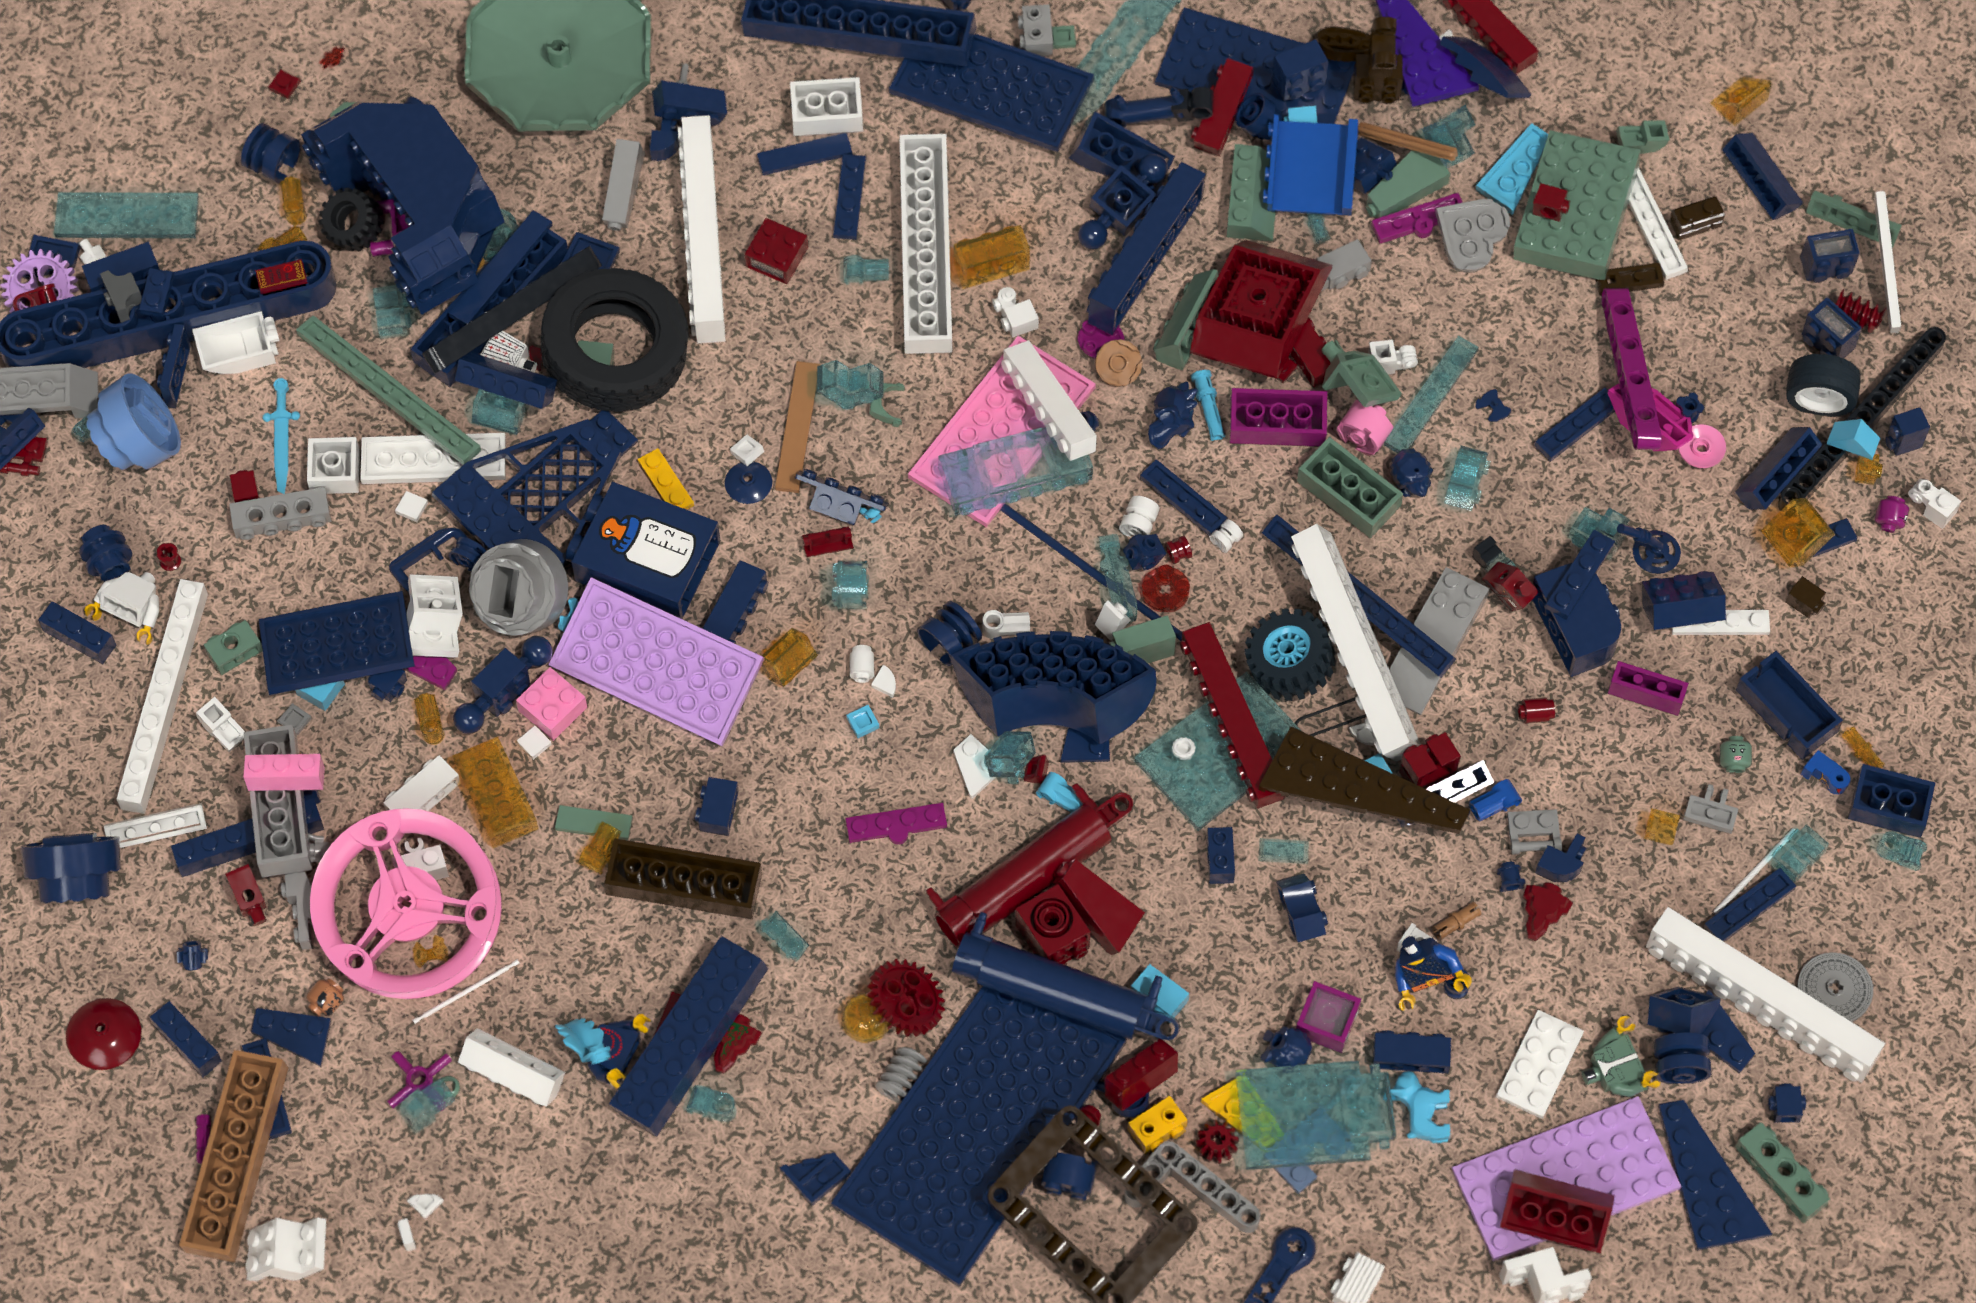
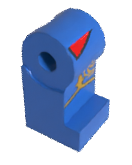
M1819 750L1804 766L1800 774L1807 780L1814 776L1826 785L1830 793L1837 795L1844 793L1850 783L1849 773Z

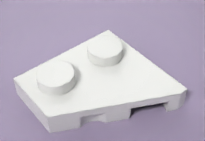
M971 734L953 750L971 799L977 796L1006 768V765Z

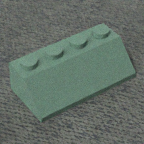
M1235 144L1227 238L1273 241L1276 211H1268L1267 203H1263L1264 189H1268L1269 181H1265V168L1270 167L1271 159L1267 158V151L1259 146Z
M1212 269L1195 274L1191 282L1185 285L1181 301L1176 302L1171 320L1168 319L1166 321L1161 339L1158 338L1154 344L1153 350L1157 361L1183 371L1191 356L1190 348L1197 317L1219 276L1217 270Z

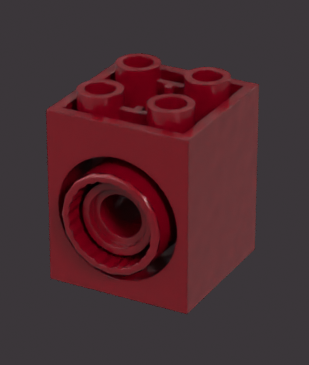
M1059 884L1016 908L1015 926L1034 954L1067 966L1066 962L1073 958L1076 960L1081 959L1088 953L1091 931Z

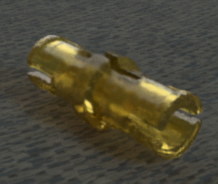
M1854 726L1850 728V732L1847 730L1843 733V739L1855 751L1854 755L1857 758L1860 757L1866 765L1881 769L1885 766V763L1872 750L1873 746L1871 743L1866 742Z

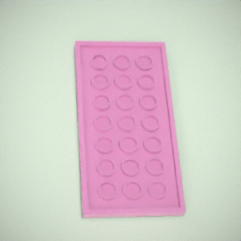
M1017 336L1009 347L1023 343L1026 340ZM1033 345L1079 410L1096 388V383ZM1003 355L908 473L909 479L985 527L989 525L1055 440L1048 435L1044 423L1037 419L1032 406L1027 405L1020 389L1015 388L1011 376L1004 372L1001 365Z

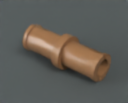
M1471 902L1458 912H1451L1447 919L1432 927L1433 934L1443 929L1435 937L1441 941L1454 931L1464 929L1465 924L1481 916L1480 908L1470 913L1478 905L1475 902Z

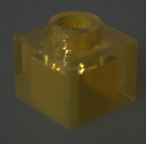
M1874 454L1872 460L1862 456L1858 457L1855 482L1874 485L1876 478H1880L1882 474L1883 464H1879L1880 454Z

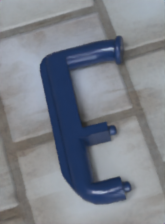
M455 527L440 529L394 559L389 565V570L400 585L409 592V577L404 573V570L433 552L438 560H443L444 557L437 547L452 537L456 540L459 537H468L462 530Z

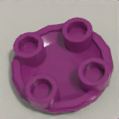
M1088 320L1083 322L1078 334L1080 348L1086 355L1092 358H1096L1097 352L1104 344L1112 340H1125L1120 325L1114 334L1111 335L1089 324Z

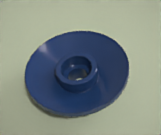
M754 461L748 466L742 462L734 465L725 477V489L728 495L735 501L743 504H753L763 500L772 488V476L769 470L762 464ZM751 477L752 480L747 482L744 478Z

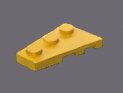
M1244 1074L1201 1099L1202 1104L1222 1120L1227 1121L1232 1128L1234 1127L1236 1131L1261 1151L1269 1149L1285 1138V1135Z

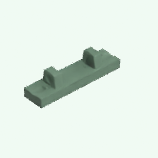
M1818 191L1813 192L1806 210L1807 214L1845 229H1853L1854 233L1879 242L1875 214L1843 202V197L1834 194L1833 197H1830ZM1889 220L1891 245L1893 248L1902 225Z

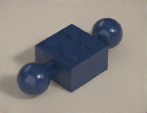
M1149 154L1143 157L1138 165L1139 174L1137 177L1121 165L1091 197L1089 208L1100 217L1097 220H1088L1080 226L1078 239L1083 247L1090 250L1099 249L1107 241V229L1110 226L1114 227L1123 236H1126L1136 225L1137 221L1142 219L1150 202H1155L1157 195L1147 185L1149 183L1156 184L1161 182L1168 172L1167 162L1162 156Z
M542 636L528 638L522 645V656L519 659L508 649L504 648L471 681L476 702L464 703L457 707L453 714L455 727L464 734H473L482 728L485 720L484 713L487 710L495 717H498L501 713L506 714L513 706L512 702L531 685L528 670L532 666L540 667L550 661L553 653L550 642Z

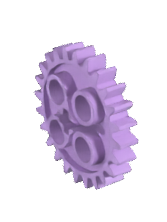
M39 249L38 255H35L30 250L28 258L22 253V261L20 262L13 259L15 267L7 266L6 268L10 274L2 275L7 283L0 284L2 289L7 290L1 296L4 299H8L4 304L6 307H12L10 313L15 311L13 300L17 295L39 287L34 273L35 268H38V280L43 286L55 283L54 291L58 292L57 301L74 297L72 292L79 291L77 286L72 285L78 279L75 276H71L75 271L73 268H68L69 262L67 260L61 262V255L58 254L54 257V253L50 250L45 256L42 249ZM46 270H54L50 278H44ZM24 275H31L28 283H21V278ZM28 298L20 301L19 308L21 310L30 308V306L25 305Z

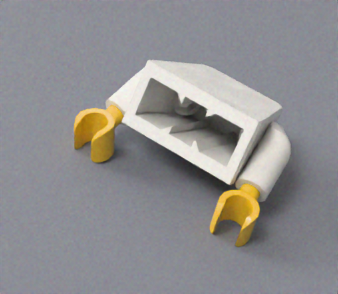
M125 572L120 577L105 581L93 599L95 601L94 604H89L85 607V614L88 616L91 611L95 610L92 619L97 621L102 616L100 610L102 609L138 627L143 624L144 628L137 632V640L140 642L141 636L148 634L146 644H150L153 639L150 630L151 627L154 628L159 614V597L156 595L154 576L148 572L143 573L141 577Z

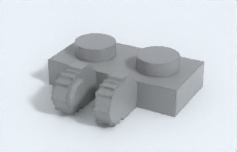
M1708 784L1704 798L1690 795L1683 820L1729 834L1732 833L1738 808L1725 805L1729 792L1728 789L1723 788L1721 791L1719 803L1710 800L1713 795L1714 785Z

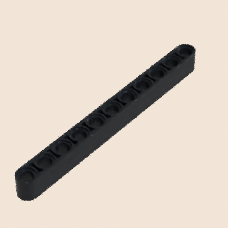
M1938 327L1929 328L1846 421L1863 419L1872 429L1939 355L1946 341L1945 332ZM1929 340H1934L1937 342V344L1932 343ZM1901 372H1907L1909 375H1904ZM1887 387L1893 388L1895 391H1890ZM1872 403H1877L1881 407H1876ZM1826 442L1783 489L1778 501L1779 510L1785 515H1793L1798 512L1851 452L1828 445ZM1829 451H1834L1838 455H1833ZM1814 467H1820L1824 471H1818ZM1800 483H1805L1809 487H1803ZM1786 499H1790V500L1794 501L1795 503H1793V504L1788 503V502L1786 501Z

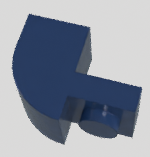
M1576 833L1567 853L1548 845L1537 865L1535 874L1558 883L1568 882L1576 878L1582 871L1584 864L1581 859L1587 849L1583 846L1586 837Z

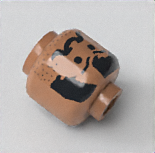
M330 978L327 980L320 979L306 995L307 1001L310 1003L308 1008L317 1016H320L322 1013L331 1016L344 1001L342 994L344 990Z

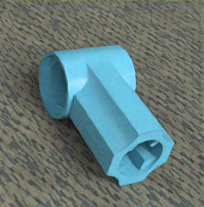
M1054 772L1048 773L1036 791V795L1040 799L1043 797L1050 801L1049 804L1054 805L1055 803L1069 812H1073L1083 805L1066 780Z

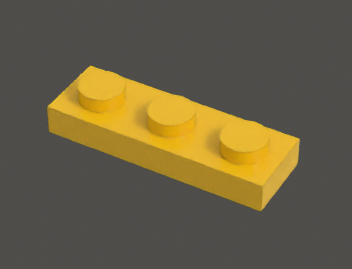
M659 448L637 459L663 501L686 510L695 506Z

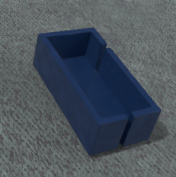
M1777 650L1760 662L1759 667L1755 666L1743 675L1738 682L1736 691L1783 740L1789 739L1787 745L1802 760L1839 732L1843 722L1842 718Z

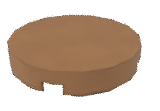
M1122 339L1112 340L1104 344L1097 352L1095 359V368L1100 379L1106 384L1115 387L1126 386L1135 381L1143 365L1137 347L1131 342Z

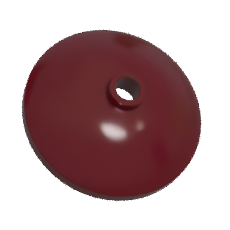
M111 998L96 999L80 1007L71 1017L66 1029V1044L72 1057L82 1066L93 1070L113 1069L127 1062L138 1049L142 1036L141 1023L136 1012L126 1003ZM99 1026H105L103 1031H97Z

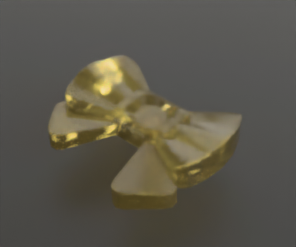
M437 935L434 936L433 948L426 950L419 942L413 948L414 961L418 968H421L426 962L436 959L448 961V950L444 944V939Z

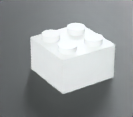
M356 437L308 439L307 483L309 489L325 487L327 494L359 493L360 449Z

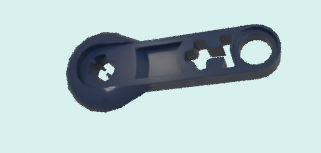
M1288 1227L1276 1236L1273 1243L1271 1262L1244 1303H1263V1301L1273 1303L1290 1276L1306 1267L1314 1259L1316 1243L1313 1236L1307 1230L1300 1227ZM1296 1242L1299 1243V1249L1302 1250L1291 1253L1288 1244L1294 1245ZM1271 1284L1273 1293L1268 1292L1263 1301L1258 1299L1263 1292L1261 1285L1267 1286Z

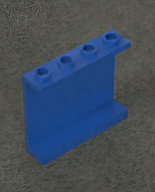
M1274 115V122H1269L1268 136H1272V145H1267V158L1271 159L1270 167L1265 168V181H1269L1268 189H1264L1263 203H1267L1268 211L1352 216L1358 119H1349L1348 125L1279 121V115Z

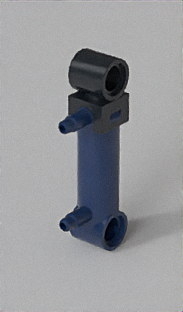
M1206 87L1194 88L1191 93L1188 89L1177 90L1176 88H1171L1170 96L1125 101L1121 95H1116L1115 98L1108 99L1105 102L1104 116L1124 128L1127 124L1171 118H1176L1178 122L1192 121L1194 118L1207 119L1213 115L1214 92Z

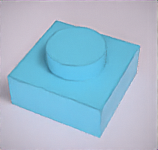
M869 705L846 715L857 738L880 728Z

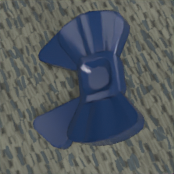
M1496 389L1486 392L1481 399L1476 401V409L1488 406L1492 408L1493 411L1488 418L1489 422H1498L1511 414V408L1503 405L1498 398Z

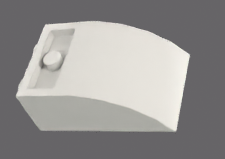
M262 311L192 329L202 368L209 372L221 374L241 373L275 364L274 356L279 355L275 342L279 341L274 319L273 317H266L264 319Z

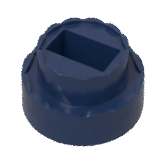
M97 833L46 836L42 838L43 842L20 846L24 879L38 881L40 903H51L53 901L63 903L68 900L79 902L86 898L98 899L100 897L110 896L109 872L121 870L120 838L117 836L97 837Z

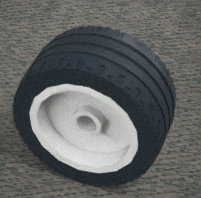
M1811 354L1797 358L1791 364L1788 375L1787 400L1791 406L1804 413L1827 417L1846 415L1854 410L1858 401L1861 383L1859 369L1850 361L1834 355Z

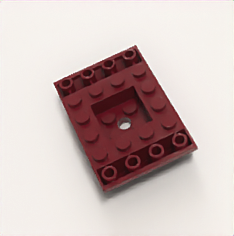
M1249 240L1235 244L1197 317L1190 353L1278 379L1333 268L1332 264ZM1258 294L1265 295L1262 300H1255L1253 298Z

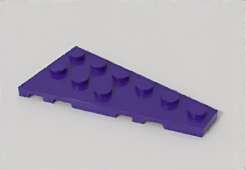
M1375 0L1381 17H1392L1397 20L1396 55H1402L1403 83L1412 107L1479 91V85L1470 80L1471 75L1463 66L1455 63L1456 57L1452 52L1440 45L1441 39L1409 0Z

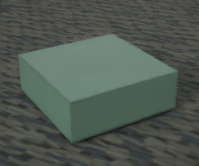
M1074 25L1052 26L1053 49L1076 48Z

